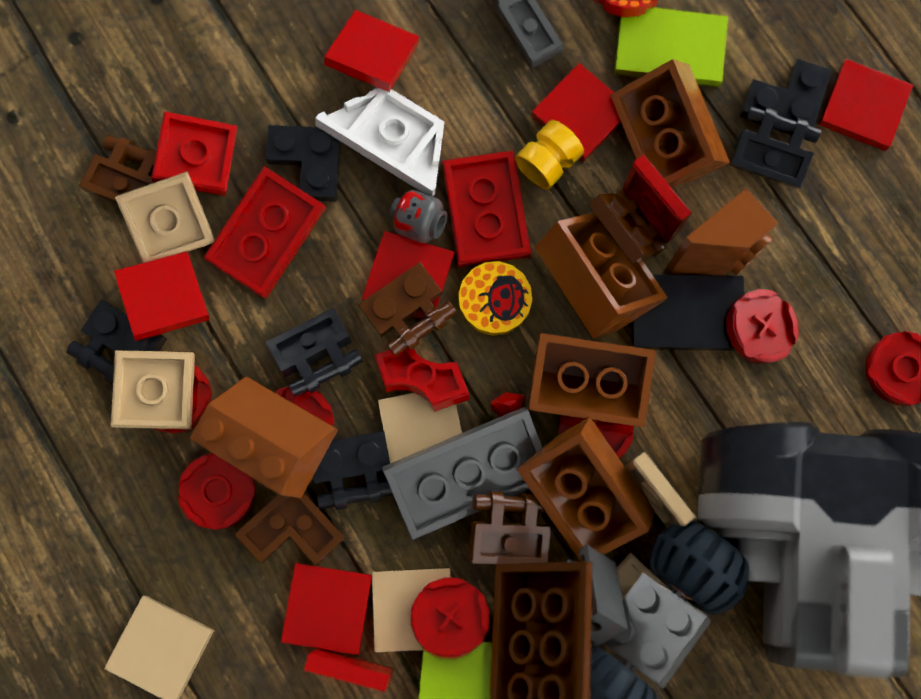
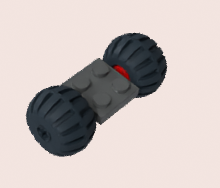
M693 520L685 526L673 524L658 536L653 546L650 567L654 575L671 591L646 574H641L623 599L628 630L603 643L622 657L621 661L619 662L599 647L590 646L589 699H658L654 689L633 672L636 669L664 689L711 622L706 615L696 608L709 615H719L732 609L744 597L749 585V564L744 555L717 533Z

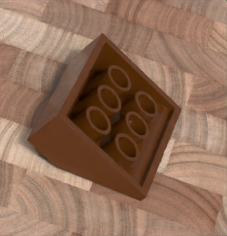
M592 562L496 564L490 699H589Z

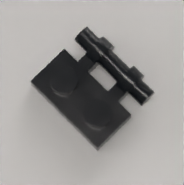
M751 106L746 120L759 124L757 132L754 133L745 129L741 131L729 166L797 189L801 188L814 153L801 149L800 146L803 139L816 143L821 129L809 126L808 121L800 118L794 121L776 115V110L767 107L765 110H761ZM771 129L789 134L788 143L769 138Z
M101 299L80 330L92 337V340L87 346L72 341L67 347L66 353L74 357L76 363L86 370L92 368L104 375V380L113 385L114 363L101 356L106 347L114 351H160L167 338L159 334L135 341L127 314Z
M334 308L266 342L284 377L297 371L302 376L288 384L295 398L307 391L313 393L321 389L320 384L337 375H340L341 378L351 373V368L363 362L357 349L342 355L340 349L352 343ZM327 355L330 356L332 362L314 371L309 367L310 364Z
M384 430L332 440L313 475L315 484L326 481L331 482L332 492L317 495L320 510L335 507L336 511L347 509V504L367 500L371 504L381 502L382 497L393 495L388 481L378 483L376 474L377 471L383 470V466L390 464ZM365 475L366 485L348 489L343 488L342 478Z

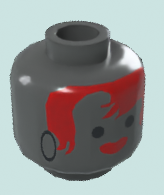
M410 190L402 198L398 197L394 200L390 209V218L393 219V226L398 235L419 243H428L433 238H439L447 221V212L443 210V204L440 199L416 190Z

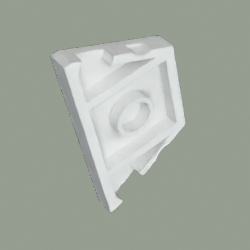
M380 88L369 91L364 97H356L345 102L344 108L329 115H326L324 111L315 117V126L422 193L430 196L435 195L444 121L394 90L391 89L390 92H387Z

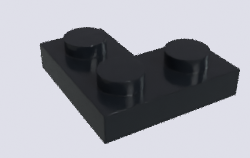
M797 59L793 64L786 89L753 79L749 85L740 117L746 118L751 106L761 110H765L767 107L776 110V115L794 121L800 118L808 121L809 126L814 127L832 69Z
M268 125L267 163L301 166L299 189L318 201L337 202L341 141L318 127Z

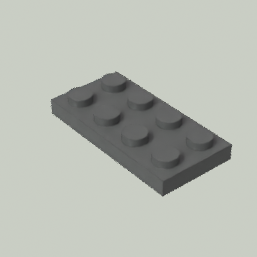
M522 407L385 465L382 468L411 538L414 540L481 511L473 509L472 500L474 494L488 495L489 491L502 492L504 496H516L530 490L517 469L541 450L542 445L528 409Z

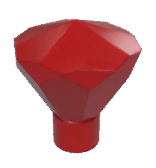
M505 392L490 402L491 409L499 417L524 407L525 395Z

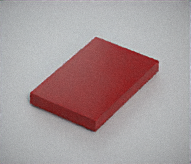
M514 150L442 161L458 268L481 265L485 262H502L531 257Z
M264 166L203 258L261 297L267 299L327 207Z

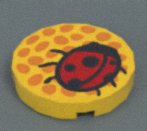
M500 261L485 262L473 268L463 279L459 290V306L463 317L476 331L491 336L505 335L519 327L528 317L533 301L531 286L525 275L513 265Z

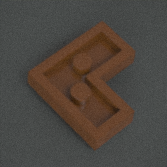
M305 492L302 498L278 494L235 533L236 537L259 563H264L285 542L292 538L315 565H318L346 539Z

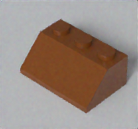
M672 59L610 94L636 159L645 155L670 187L699 179L730 163L689 64Z
M745 188L685 238L665 270L669 275L726 276L731 271L736 276L751 264L752 260L762 252V249L773 240L769 233L779 223Z
M595 212L557 221L535 247L593 339L623 328L668 298L643 261L635 264L631 263Z
M539 332L529 410L585 419L590 417L592 420L645 428L656 350Z
M246 376L208 404L190 439L279 495L302 498L338 429Z
M590 417L559 434L517 469L581 562L585 561L580 557L579 550L586 545L604 555L643 535L650 529L655 510Z

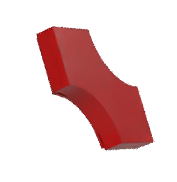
M408 348L397 356L391 350L374 355L386 392L395 390L414 392L427 400L434 412L470 400L468 389L457 362L443 364L430 362L420 357L414 349L410 351Z

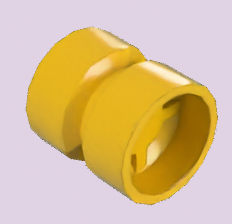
M550 120L536 134L537 142H528L515 156V162L521 172L533 184L544 190H549L563 176L562 168H570L584 153L583 146L576 135L565 125L555 120Z

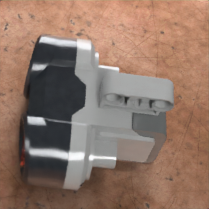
M777 422L734 426L706 434L700 444L697 520L710 530L715 531L722 538L738 541L737 550L744 555L749 564L748 580L764 582L763 643L766 644L768 661L790 668L834 671L847 676L887 679L890 676L904 677L908 668L910 595L921 596V433L893 429H872L863 432L859 436L820 433V429L809 422Z

